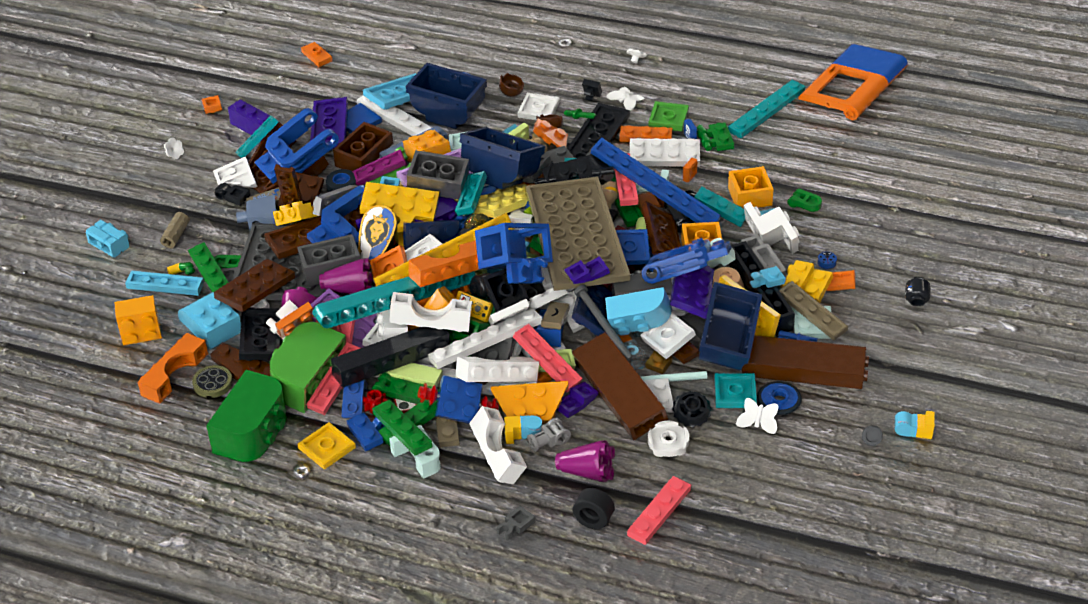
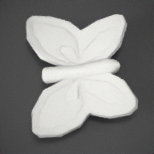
M626 87L620 88L619 91H612L607 95L609 100H619L620 103L624 101L625 109L630 111L636 106V101L644 100V97L633 95L634 93L630 92Z
M747 398L744 406L746 412L737 419V427H749L755 422L754 426L758 428L761 423L763 430L767 433L775 434L777 422L774 417L779 408L778 404L774 403L766 407L760 405L758 407L755 401Z

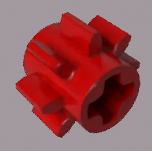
M379 390L368 391L367 397H363L365 411H369L371 414H373V407L387 401L386 393H381Z

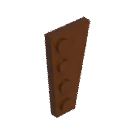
M224 342L210 354L211 359L217 365L227 368L237 382L245 370L270 376V364L262 360H239V349Z

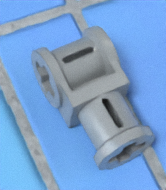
M553 418L547 424L541 426L540 432L534 435H527V441L530 448L535 452L547 444L550 447L565 444L570 439L571 432L564 428L559 418Z

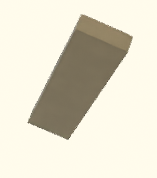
M793 281L779 290L790 306L833 341L848 330V326Z

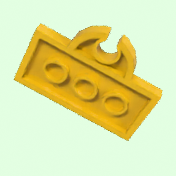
M366 182L360 205V214H365L373 206L384 205L395 213L398 222L397 232H402L403 222H414L415 219L434 221L439 191Z

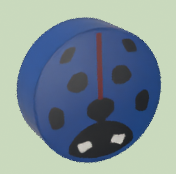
M822 252L819 254L818 265L821 268L832 269L836 266L837 257L834 253Z

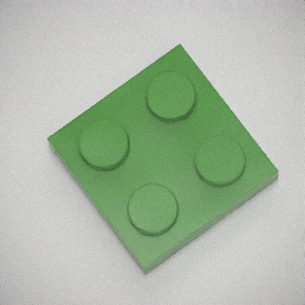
M655 101L648 127L672 128V131H683L689 105Z

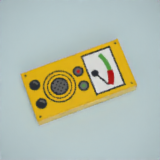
M458 291L456 299L472 301L471 317L488 322L493 309L492 303Z

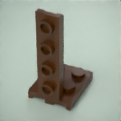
M276 164L274 170L281 193L276 205L277 210H280L279 206L290 204L292 207V203L303 201V204L311 202V206H313L315 197L319 196L322 190L324 178L297 173L293 167L284 168Z

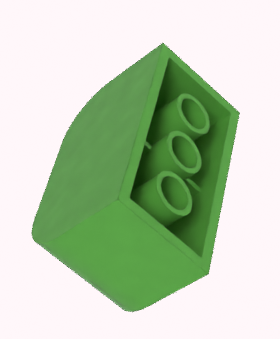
M306 322L298 325L290 335L284 338L282 345L279 349L276 348L272 354L270 376L276 378L281 383L285 405L302 413L307 411L306 404L328 372L329 367H331V359L337 357L346 344L345 334L332 328H324L317 322Z

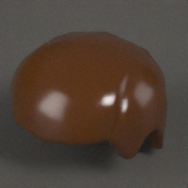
M507 73L505 76H500L499 89L504 95L515 97L524 90V82L517 75Z
M556 114L536 116V120L539 118L548 121L556 128H560L563 125L562 116Z

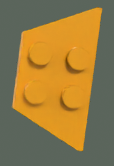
M568 381L492 386L490 389L506 417L533 415L540 417L542 423H548L555 417V412L559 408L569 384Z

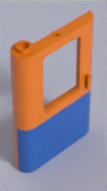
M852 44L798 99L842 110L848 119L856 120L907 67L908 62L904 56ZM837 74L866 80L846 100L819 93Z

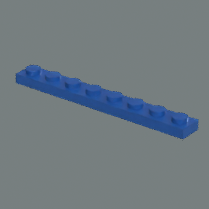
M601 138L592 147L591 154L609 166H613L615 170L694 222L705 223L718 222L720 220V214L605 139Z

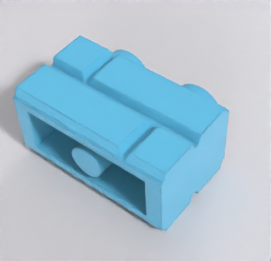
M99 220L94 226L92 225L86 230L88 243L114 258L121 254V251L123 252L129 248L127 233L124 230L116 229L112 223Z

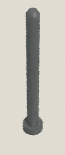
M586 285L578 286L574 290V294L582 298L624 357L630 361L632 354L588 295Z

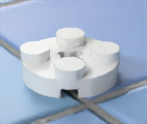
M661 421L655 424V428L649 430L648 445L657 457L681 456L686 453V449L689 446V432L687 428L684 427L683 429L681 426H678V422Z

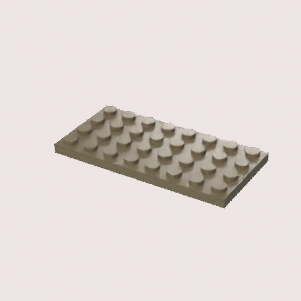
M598 177L526 186V194L534 223L549 224L553 262L548 263L547 269L554 291L577 288L583 284L587 287L630 281V272ZM541 233L538 234V237L544 254L543 239ZM599 256L609 268V274L579 284H573L564 269L579 261L586 264Z

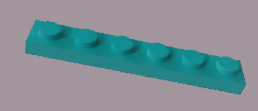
M792 79L728 126L729 132L742 139L805 91L806 86Z

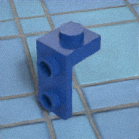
M366 380L344 387L342 418L351 419L363 412L364 391H368Z

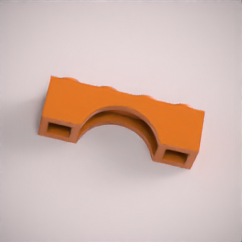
M476 240L459 245V252L449 258H434L423 255L409 260V277L419 287L480 270L478 268Z
M186 333L140 378L138 386L141 396L160 404L172 392L169 376L179 368L197 366L208 355L206 341Z

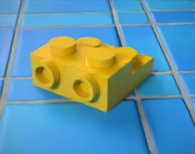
M303 201L292 203V207L290 204L279 206L280 210L273 212L276 226L317 216L313 214L314 207L311 206V202L303 204Z
M796 260L793 265H789L785 284L780 285V289L793 281L820 303L833 279V273L815 269L814 263Z

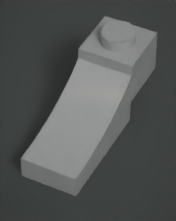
M758 234L741 240V242H747L764 269L777 266L785 275L786 269L768 243L764 244Z

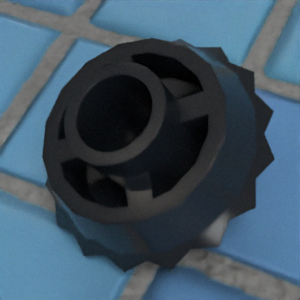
M692 391L683 392L680 396H677L672 408L678 423H683L684 426H691L692 428L707 422L712 410L710 401L706 399V396Z

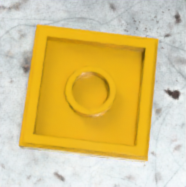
M330 422L298 443V449L324 470L356 448L355 442Z

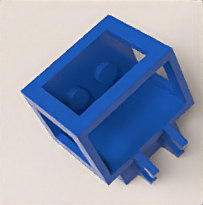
M502 223L475 231L479 269L506 268L508 284L542 283L544 277H542L541 266L547 268L548 263L553 262L549 224ZM508 228H524L520 230H508ZM542 233L544 256L527 258L525 237Z

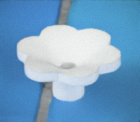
M628 49L626 52L632 56L631 62L638 63L639 58L647 56L646 53L640 50Z
M170 138L164 144L168 157L176 160L179 159L180 155L184 154L181 141Z

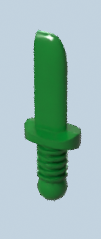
M581 109L564 111L566 117H573L574 119L594 118L596 116L595 113L582 112Z

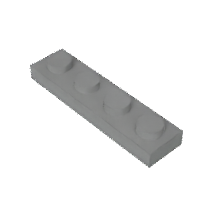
M349 185L316 196L313 201V214L321 216L322 209L357 186Z

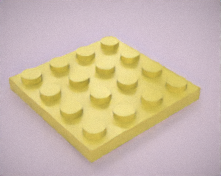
M515 185L505 189L498 188L491 194L481 195L475 212L472 214L496 218L504 213H509L526 206L528 201L526 194L527 185Z

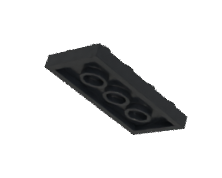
M248 308L242 312L239 360H271L274 350L280 347V336L277 333L274 334L266 322L270 318L275 322L280 320L276 315L279 308Z

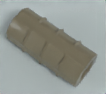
M177 212L160 239L163 246L167 248L175 247L190 221L186 214Z

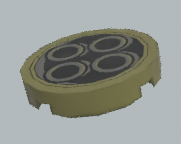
M212 365L204 367L195 373L192 379L193 389L196 394L205 398L207 396H212V398L222 396L231 388L232 374L223 366Z

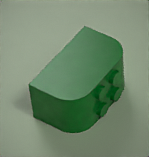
M245 370L206 425L213 454L241 462H248L260 458L269 446L274 443L280 430H283L287 420L282 385L276 378Z

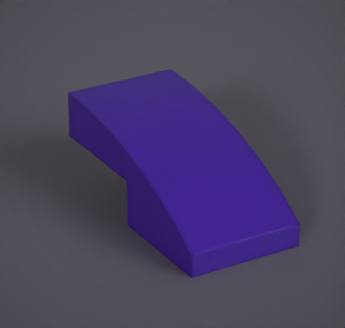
M600 256L586 264L579 261L564 269L573 284L589 282L610 273L609 268Z
M586 382L578 384L570 389L568 396L562 398V402L557 410L569 418L590 404L598 396L599 392Z

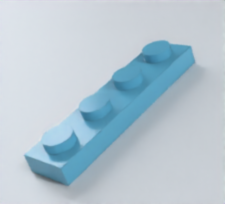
M131 271L125 284L127 289L199 296L204 280L203 277Z

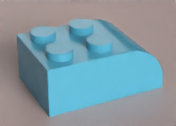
M664 287L605 298L607 319L617 335H628L630 332L635 331L646 332L649 329L660 327L668 321L672 312V306Z
M214 292L178 311L179 320L196 337L204 339L206 346L210 350L238 335L241 330L239 314L229 305L215 299Z

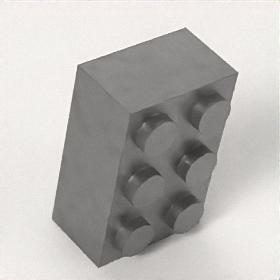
M415 150L407 173V187L439 191V197L459 200L469 174V159Z

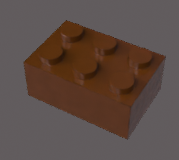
M363 122L333 149L335 167L354 171L380 158L379 153L390 148L393 144L392 132Z

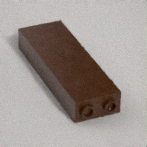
M606 332L572 351L576 365L594 389L599 392L600 397L633 440L646 434L650 429L655 428V424L668 420L663 405Z
M754 335L748 364H744L742 367V373H755V378L862 389L863 381L867 382L868 370L864 369V367L869 365V355H866V347Z

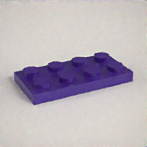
M347 97L314 101L313 111L318 115L315 124L311 126L310 141L324 130L331 129L339 137L336 145L338 146L346 138ZM328 136L325 142H329L332 136Z
M705 266L701 269L675 276L673 278L670 305L706 319L712 292L714 269L710 266Z

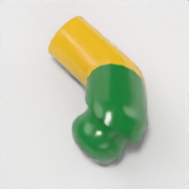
M191 262L177 263L167 267L168 274L172 275L185 271L186 275H191L195 272V269Z

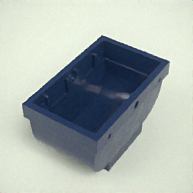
M426 63L406 85V93H409L412 106L418 112L425 115L426 121L456 129L459 125L466 123L484 101L487 79Z
M488 127L461 133L459 140L462 143L461 158L469 159V171L473 173L485 171L487 175L485 184L499 189L521 184L524 178L534 175L539 169L541 156L545 154L546 147L545 145Z
M714 282L698 350L700 351L699 360L739 371L744 364H748L762 294Z

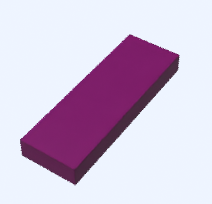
M401 149L352 172L354 173L356 184L359 186L407 164Z

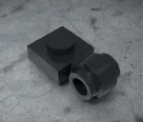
M221 183L215 189L214 194L220 200L225 199L228 202L241 206L246 201V198L250 196V190L237 185L231 188L228 183Z

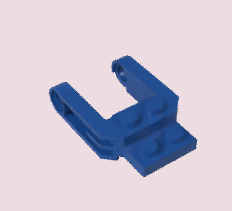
M311 108L302 110L267 138L265 145L268 152L254 162L273 184L277 181L274 170L276 164L284 168L293 167L295 172L302 173L337 145L339 141L338 135L333 130L326 129L296 153L290 149L289 145L307 132L308 128L317 121L318 115ZM312 115L309 121H305L306 116ZM328 136H332L329 142H325Z
M357 186L322 209L321 225L307 233V239L311 243H316L352 234L358 248L359 232L343 217L361 204L365 186Z
M699 238L690 244L655 254L643 268L642 278L647 283H656L708 266L707 261L728 255L732 248L730 241L718 240L713 242L711 246L709 239L703 240V238ZM647 269L652 272L656 269L657 276L655 278L648 277Z

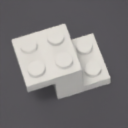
M751 202L744 205L747 224L754 235H759L764 244L768 243L771 246L783 239L792 254L799 251V232L795 226L792 227L789 223L790 218L786 211H782L780 207H777L761 216L759 209L756 206L753 207Z

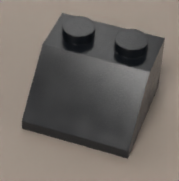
M506 268L481 278L496 312L525 299L528 302L530 301L523 284H508Z

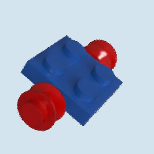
M442 376L439 392L436 385L428 388L427 383L420 386L417 397L420 398L421 403L424 400H428L429 405H432L438 400L436 417L469 424L482 406L499 409V403H496V398L488 401L487 396H485L480 401L482 384L476 382H466L462 379Z

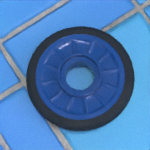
M774 381L765 384L759 389L757 400L759 405H763V407L774 403L778 404L777 415H785L799 408L802 396L794 385L783 381ZM775 396H783L784 399H783V400H777V399H775L774 397H775Z

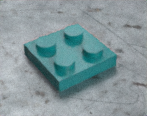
M715 373L716 408H745V400L747 398L757 403L755 373Z

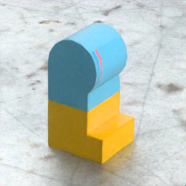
M902 411L895 415V432L898 435L932 439L935 425L934 411H926L925 415Z
M533 415L504 417L506 444H514L515 439H526L527 435H534L540 432L541 426H543L542 419Z

